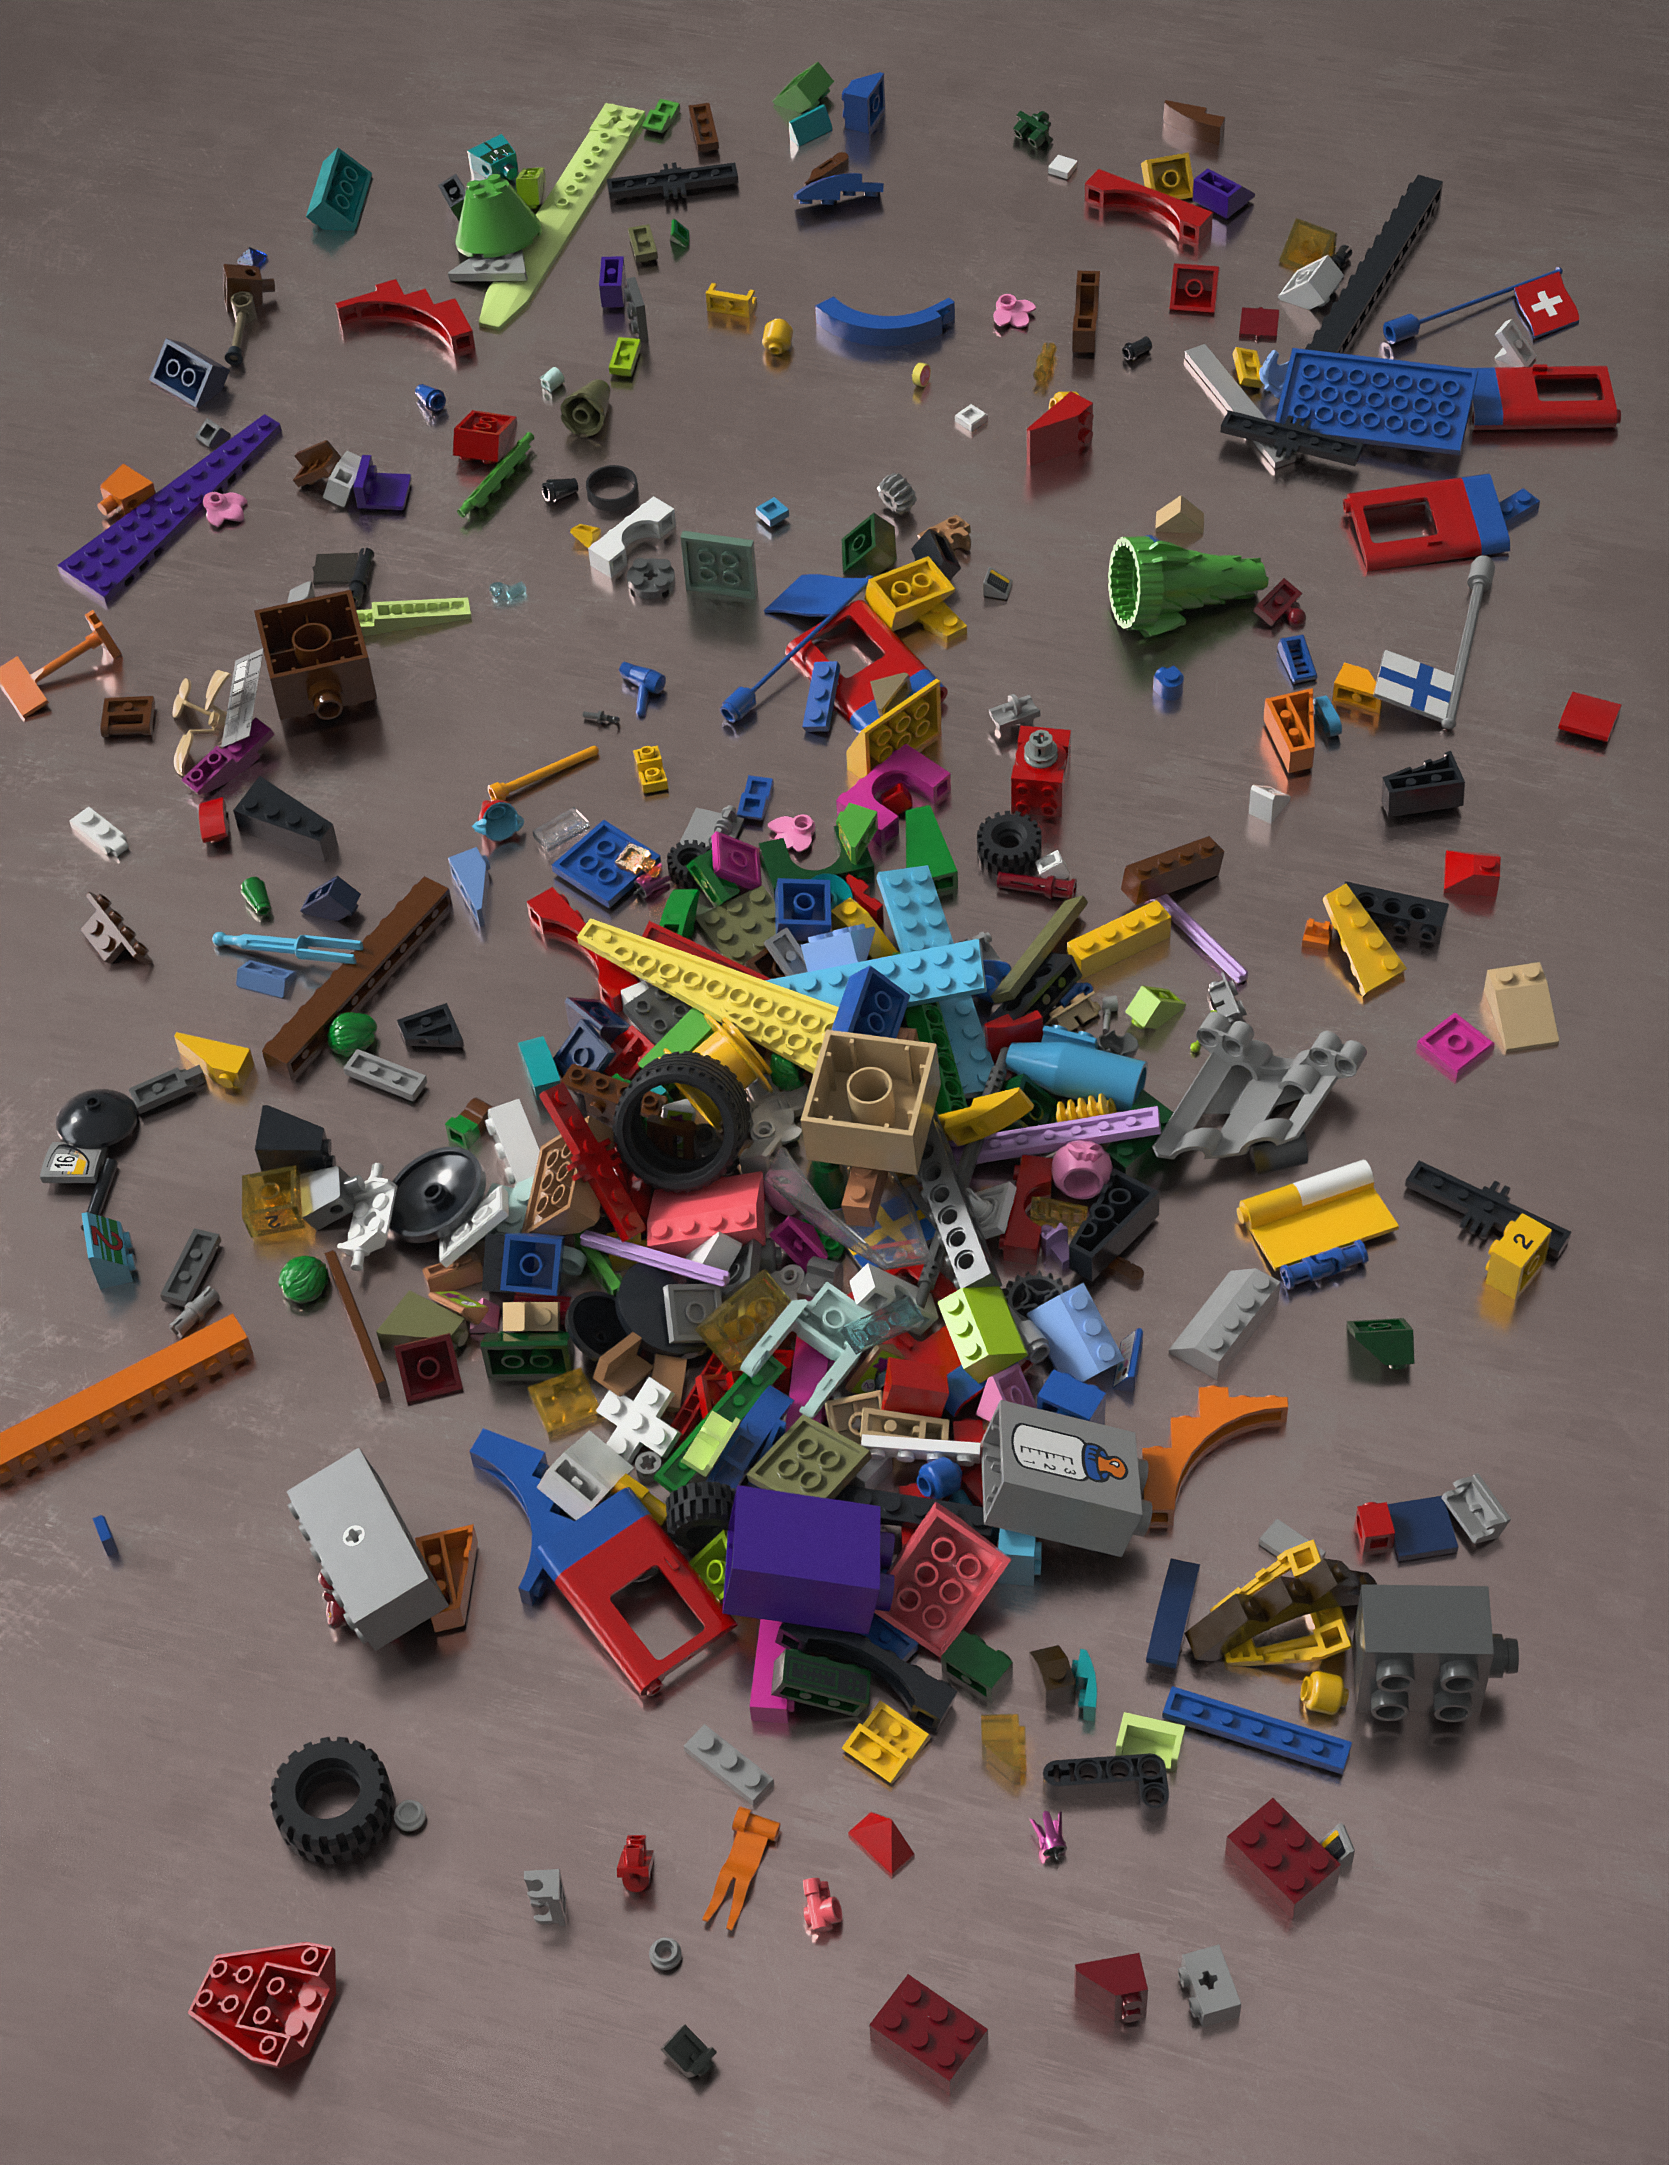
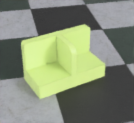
M712 1411L681 1462L706 1477L741 1420L736 1417L732 1423Z

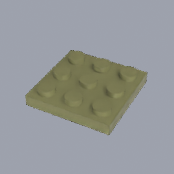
M762 885L697 916L695 924L718 954L744 966L749 959L766 947L763 943L776 934L775 901Z
M803 1414L746 1475L749 1482L761 1489L835 1499L869 1462L872 1456L867 1448Z

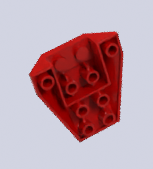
M301 1942L215 1955L188 2014L253 2063L280 2069L309 2054L336 1996L335 1949L331 1946Z

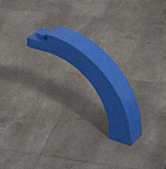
M834 296L815 305L816 323L823 329L842 339L871 346H901L922 342L942 334V326L955 320V302L951 298H947L927 309L899 316H879L863 313L844 305Z

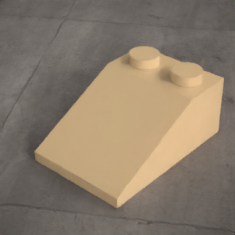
M1540 962L1487 970L1484 992L1505 1052L1558 1045L1559 1037L1548 983Z

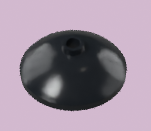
M95 1089L80 1093L66 1102L56 1116L55 1125L59 1137L68 1145L81 1149H98L113 1145L128 1136L136 1126L138 1113L135 1103L127 1095L110 1089Z
M589 1291L578 1295L569 1305L566 1312V1327L576 1347L585 1356L598 1363L602 1355L626 1338L628 1334L623 1329L617 1316L616 1296L600 1291ZM640 1346L637 1352L638 1356L643 1350V1348Z

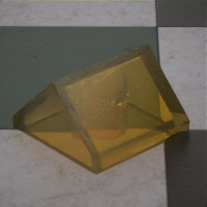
M1296 218L1279 261L1301 269L1327 255L1331 256L1336 251L1337 233Z

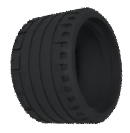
M678 1051L665 1054L660 1059L657 1057L645 1065L621 1095L613 1115V1121H615L612 1126L613 1139L617 1144L616 1150L620 1154L622 1162L627 1164L628 1170L632 1171L635 1177L644 1180L645 1184H650L656 1189L661 1188L666 1192L680 1193L685 1191L687 1193L693 1190L697 1191L702 1189L704 1185L707 1187L720 1179L722 1174H725L732 1165L747 1138L751 1112L750 1103L746 1099L748 1095L743 1088V1084L741 1081L738 1082L737 1076L729 1070V1067L720 1064L721 1061L715 1060L709 1055L703 1056L698 1052L684 1051L679 1053ZM670 1083L686 1084L701 1090L712 1099L722 1116L724 1125L722 1146L712 1154L699 1159H681L664 1153L653 1144L642 1125L641 1106L644 1095L655 1087Z

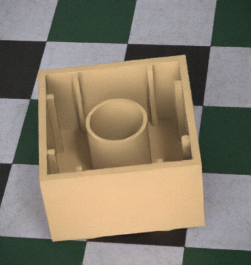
M826 1030L801 1117L807 1160L918 1175L941 1085L937 1044Z

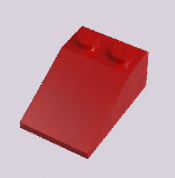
M1070 391L1027 428V465L1032 466L1078 451L1085 444H1088L1093 437V402Z
M472 410L454 428L453 456H459L461 460L466 461L480 459L483 463L495 464L504 456L517 417Z

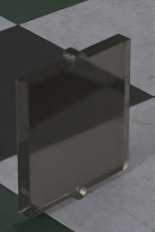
M358 553L317 554L315 566L312 567L314 572L313 584H349L350 579L354 575Z

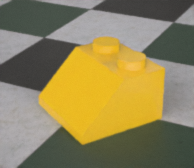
M1189 152L1148 159L1141 163L1145 187L1180 200L1193 198L1194 181Z

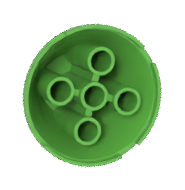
M492 174L487 179L481 181L474 180L467 183L455 239L456 247L460 253L469 257H474V254H483L484 258L499 257L517 252L533 243V238L536 235H541L542 225L539 218L507 180L502 179L499 174Z

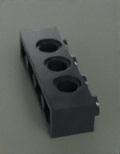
M1345 881L1344 884L1348 885L1380 931L1440 944L1447 921L1448 903Z
M1050 953L1016 998L1003 1002L987 1019V1022L1009 1014L1013 1020H1016L1037 1010L1044 1019L1082 977L1073 956Z

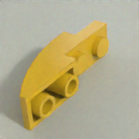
M1018 1087L974 1098L971 1107L938 1116L947 1140H953L957 1146L983 1139L1009 1126L1031 1111L1034 1104Z

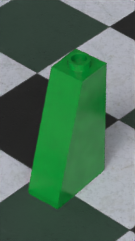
M930 805L906 810V868L928 865L936 891L941 893L958 888V871Z

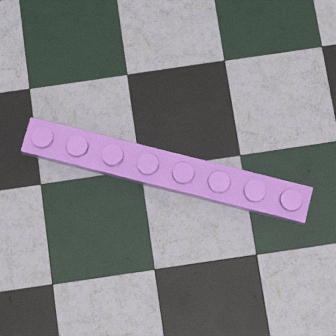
M1158 1106L996 1132L985 1137L976 1164L1022 1157V1154L1034 1155L1058 1151L1061 1147L1075 1140L1092 1141L1102 1144L1161 1134L1160 1112ZM951 1140L948 1142L958 1166L965 1145L957 1146Z

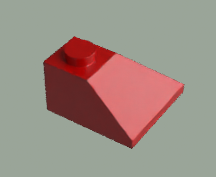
M1446 850L1444 893L1497 897L1501 856L1490 853Z

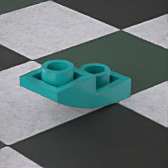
M1080 1649L1079 1660H1073L1071 1667L1074 1679H1076V1691H1080L1078 1707L1083 1708V1720L1095 1722L1097 1708L1096 1675L1087 1650Z

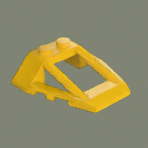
M1311 1540L1285 1550L1277 1557L1278 1560L1266 1570L1263 1567L1255 1574L1256 1577L1241 1589L1239 1587L1211 1608L1210 1612L1235 1593L1253 1595L1291 1569L1295 1578L1301 1577L1323 1560L1315 1541ZM1339 1606L1311 1613L1310 1615L1315 1629H1313L1314 1634L1258 1648H1256L1254 1640L1251 1638L1225 1654L1226 1661L1229 1666L1304 1663L1324 1659L1352 1648L1351 1633L1342 1607Z

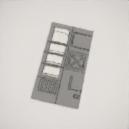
M263 648L235 660L221 748L250 735Z

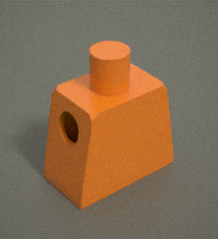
M123 463L101 484L100 490L103 500L97 506L104 515H108L115 510L125 516L156 494L154 484Z

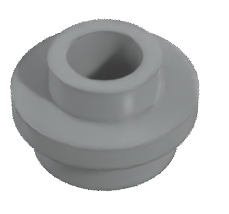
M663 1937L652 1944L649 1956L651 1963L656 1968L669 1970L678 1965L682 1952L677 1941L672 1938ZM665 1951L671 1953L669 1958L663 1959L660 1957L661 1953Z

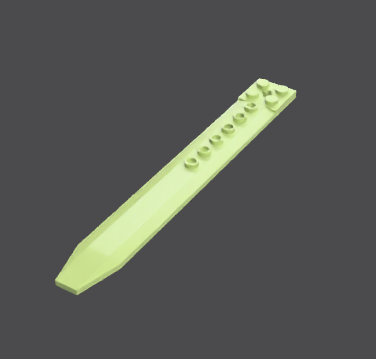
M606 103L589 128L590 132L536 214L542 225L541 235H536L533 238V243L522 249L527 281H493L485 295L479 318V327L500 331L529 304L645 120V111Z

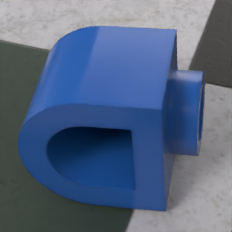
M1175 666L1168 669L1161 667L1154 675L1153 690L1164 700H1177L1183 695L1184 676Z

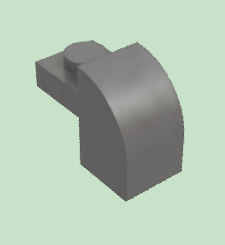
M813 1256L807 1264V1274L797 1292V1300L806 1299L811 1301L826 1282L840 1290L844 1277L843 1265Z

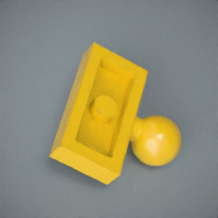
M1236 347L1233 352V358L1240 385L1262 388L1263 383L1260 380L1259 372L1263 365H1260L1257 351Z

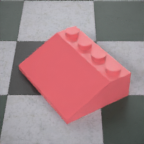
M762 1171L720 1178L707 1187L704 1185L700 1190H693L687 1193L685 1191L680 1193L666 1192L661 1188L654 1189L647 1220L648 1248L686 1259L689 1253L717 1232L742 1243V1246L753 1238L762 1246L766 1245Z
M935 1502L890 1569L886 1572V1574L894 1575L895 1578L890 1611L875 1610L874 1613L941 1658L968 1623L1010 1563L1011 1558L957 1515L938 1502Z

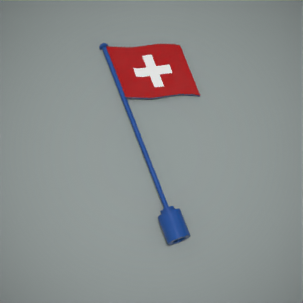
M1556 267V270L1420 320L1412 314L1384 323L1383 333L1388 343L1395 344L1417 336L1420 324L1513 290L1519 308L1531 326L1533 339L1576 324L1580 319L1577 307L1564 287L1561 277L1563 270L1561 267Z

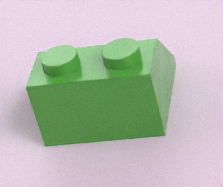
M816 62L793 78L772 102L777 106L798 113H802L806 109L811 111L820 103L818 99L824 98L830 92L829 87L834 83V80L822 65Z

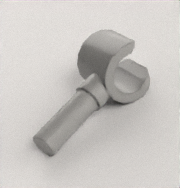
M1117 996L1103 998L1104 1032H1109L1111 1012L1118 1011Z

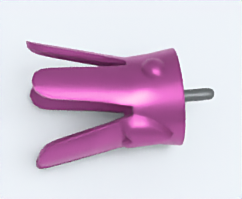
M654 863L645 875H641L634 881V886L637 890L634 894L639 893L642 897L646 898L653 891L670 885L665 884L670 881V876L661 878L657 874L661 870L662 864L655 866Z
M1044 1811L1045 1832L1042 1826L1037 1824L1034 1819H1030V1822L1039 1837L1043 1855L1047 1857L1055 1856L1056 1860H1059L1058 1855L1067 1850L1062 1834V1811L1058 1813V1820L1052 1821L1050 1813Z

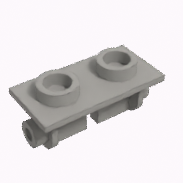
M1222 972L1221 975L1224 980L1211 982L1208 992L1215 1007L1219 1006L1216 1008L1217 1012L1223 1014L1231 1025L1236 1021L1244 1022L1243 1016L1247 1015L1242 1001L1236 1002L1234 996L1239 995L1233 980L1227 981L1224 972Z

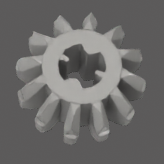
M892 473L886 476L877 487L879 497L882 498L883 503L894 514L898 513L901 515L904 512L906 513L917 501L916 493L912 489L911 484L899 473Z

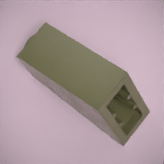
M410 1290L376 1331L380 1347L388 1350H394V1346L450 1333L454 1351H456L458 1347L464 1345L468 1338L465 1318Z

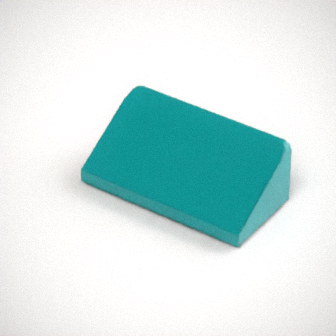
M821 105L789 121L790 140L797 146H802L833 130L825 105Z

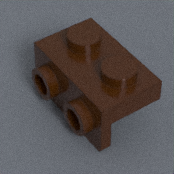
M328 440L296 453L295 458L302 465V468L293 479V482L299 488L306 484L312 485L322 477L326 479L331 476L341 456Z

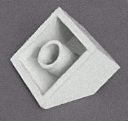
M1327 255L1297 270L1278 298L1281 301L1308 310L1316 306L1322 307L1329 302V296L1340 287L1339 282L1344 277V274L1330 256Z

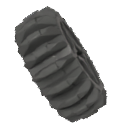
M1040 1270L1034 1276L1028 1271L1025 1278L1017 1274L1015 1282L1008 1280L1006 1288H1002L1007 1303L1022 1321L1029 1320L1026 1315L1028 1312L1070 1290L1068 1285H1063L1061 1278L1053 1280L1051 1273L1046 1277L1042 1276ZM1023 1298L1024 1301L1020 1303V1306L1014 1308L1015 1304Z

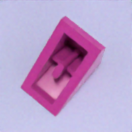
M789 1216L769 1233V1236L806 1274L807 1264L813 1256L822 1259L828 1258V1254L814 1226Z

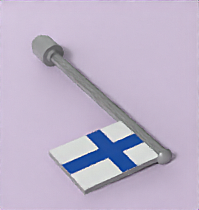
M1479 556L1472 562L1467 584L1472 589V595L1454 675L1385 650L1373 697L1441 722L1445 729L1455 728L1457 709L1483 592L1491 588L1495 573V565L1490 557Z

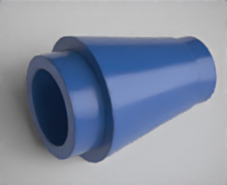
M424 384L416 387V396H418L428 410L439 411L445 406L446 398L441 390Z

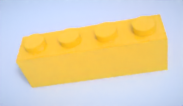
M1155 900L1067 942V955L1073 956L1082 974L1080 978L1082 980L1170 938L1171 916L1159 901Z

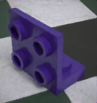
M362 455L353 487L357 507L403 510L412 480L411 474L377 473V466L373 465L372 456Z

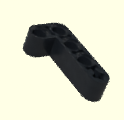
M1156 1754L1055 1760L1046 1764L1043 1769V1790L1047 1797L1053 1800L1138 1794L1140 1812L1146 1820L1158 1822L1163 1820L1168 1813L1169 1789L1164 1760ZM1152 1770L1157 1772V1775L1148 1776L1144 1772ZM1123 1773L1126 1777L1119 1779L1114 1777L1113 1774ZM1084 1775H1091L1095 1777V1779L1091 1781H1086L1081 1777H1083ZM1157 1799L1161 1804L1151 1805L1147 1801Z

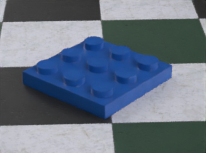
M603 820L552 864V871L604 906L610 908L634 887V881L641 875H645L654 863L655 866L660 864L661 857L617 827Z

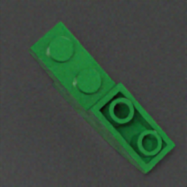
M673 889L666 902L659 925L687 939L692 938L700 894L699 889Z

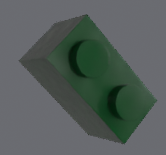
M964 1630L960 1632L941 1656L942 1671L991 1703L1013 1677V1662L1006 1653L1001 1650L995 1651L987 1646L981 1637L976 1634L970 1635Z

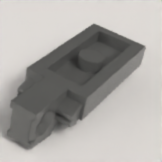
M200 1065L188 1070H179L177 1067L129 1088V1093L139 1114L187 1094L207 1081Z

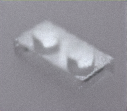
M573 807L533 830V837L547 852H550L590 828L589 821Z

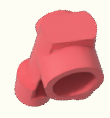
M820 1878L804 1880V1894L808 1902V1907L804 1908V1917L807 1925L812 1926L814 1931L820 1933L832 1930V1924L842 1921V1909L839 1900L835 1896L830 1897L827 1881H820Z

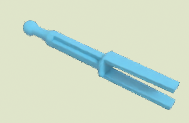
M216 932L212 937L213 943L218 947L234 945L246 950L295 954L298 959L348 964L356 963L354 954L308 949V946L363 950L364 948L363 943L358 940L300 935L297 939L252 934L231 936L223 932Z

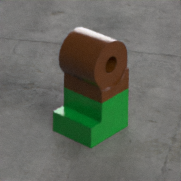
M477 1097L470 1100L465 1109L456 1118L451 1117L445 1123L448 1140L469 1150L487 1130L485 1120L488 1119V1109L493 1108V1106Z

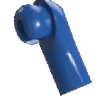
M1087 982L1076 983L1056 1006L1062 1005L1065 1008L1077 995L1084 993L1085 996L1093 992L1092 985Z

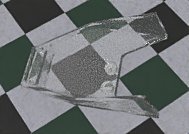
M782 1147L779 1149L764 1180L828 1237L884 1270L926 1264L932 1260L911 1195L894 1172H888L874 1227L847 1225L843 1209L829 1210L786 1148ZM848 1166V1167H847L848 1172H849V1175H850L852 1166Z

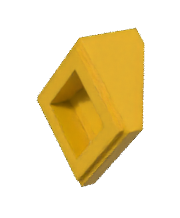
M579 524L570 529V533L584 546L589 548L596 542L601 529Z

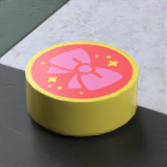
M918 363L915 366L912 374L914 385L920 387L927 385L931 374L928 364Z

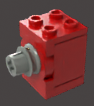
M1020 725L1015 765H1013L1011 775L1012 813L1018 811L1021 814L1062 817L1071 764V730Z

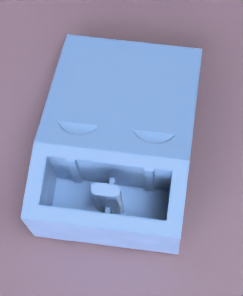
M860 924L808 937L809 943L801 945L807 971L811 972L867 961L875 928H865V924Z

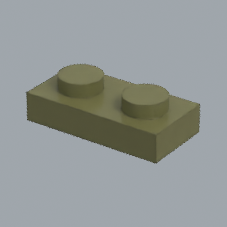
M650 225L628 228L636 263L658 259Z

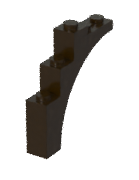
M1324 1558L1301 1577L1279 1576L1254 1596L1235 1593L1184 1634L1196 1660L1216 1661L1249 1639L1295 1618L1339 1606L1357 1605L1359 1603L1361 1585H1377V1583L1367 1572L1349 1570L1342 1561Z

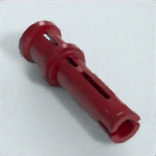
M999 872L997 888L1045 894V897L1048 899L1060 897L1069 900L1076 897L1077 879L1072 878L1071 881L1056 879L1053 875L1048 876L1046 879ZM1013 881L1023 882V883H1030V884H1033V885L1021 884V883H1014Z

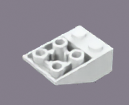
M589 1430L552 1464L537 1488L577 1520L603 1503L611 1494L618 1480L625 1473L629 1475L634 1467Z

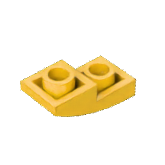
M658 745L652 747L645 746L641 749L633 750L644 794L669 789Z

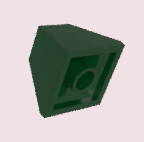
M1404 1318L1347 1321V1328L1354 1338L1385 1366L1389 1365L1390 1369L1407 1368V1364H1415L1413 1329Z

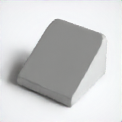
M312 581L291 589L287 603L313 598L314 589Z

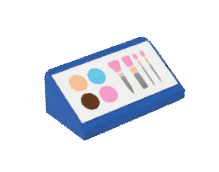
M1141 1328L1133 1331L1120 1343L1119 1350L1124 1361L1116 1365L1113 1381L1114 1390L1135 1391L1143 1347V1331Z

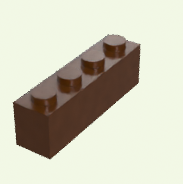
M1210 836L1129 864L1125 866L1121 891L1135 905L1212 878L1220 873L1225 851Z

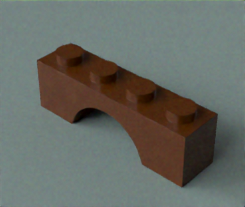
M1077 270L1072 352H1095L1100 271Z

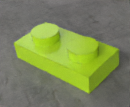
M618 337L609 364V374L632 376L641 348L640 339Z

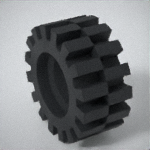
M684 840V845L679 842L676 844V848L672 846L670 853L667 854L669 876L673 879V882L675 884L680 882V887H685V884H688V888H693V884H697V887H700L688 868L682 864L692 861L701 854L703 855L711 850L709 846L706 847L702 841L698 845L697 840H693L692 844H689V840Z

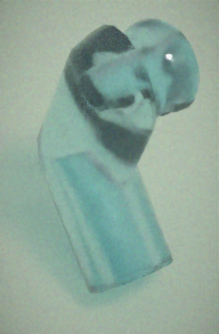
M522 581L512 586L495 582L490 585L489 592L498 599L509 601L525 593L526 587Z

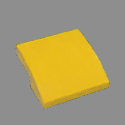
M880 1700L864 1724H858L842 1749L883 1779L893 1784L918 1756L931 1736Z

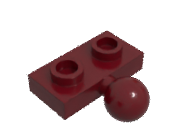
M1285 578L1253 610L1271 627L1283 614L1287 616V622L1294 627L1302 626L1306 621V614L1302 609L1291 607L1300 598L1302 592Z

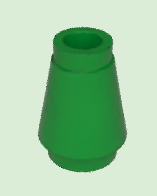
M250 877L243 881L241 884V894L259 916L268 914L272 908L265 882L260 880L259 877Z

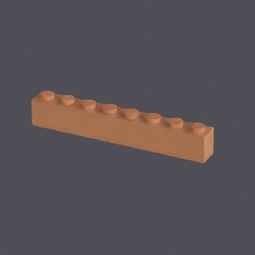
M899 1029L896 1039L919 1042L916 1029ZM852 1166L841 1205L847 1225L874 1227L889 1171Z

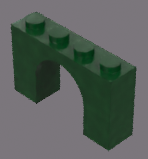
M833 826L834 843L839 858L834 864L825 869L807 870L797 866L790 858L784 838L759 843V854L772 898L775 901L778 878L811 879L820 874H834L846 882V877L850 874L857 879L863 880L866 884L875 883L874 864L868 847L857 864L851 863L839 838V826Z

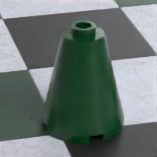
M812 1161L804 1185L802 1206L803 1210L817 1221L822 1220V1222L823 1220H832V1223L845 1219L841 1205L849 1176L843 1165Z

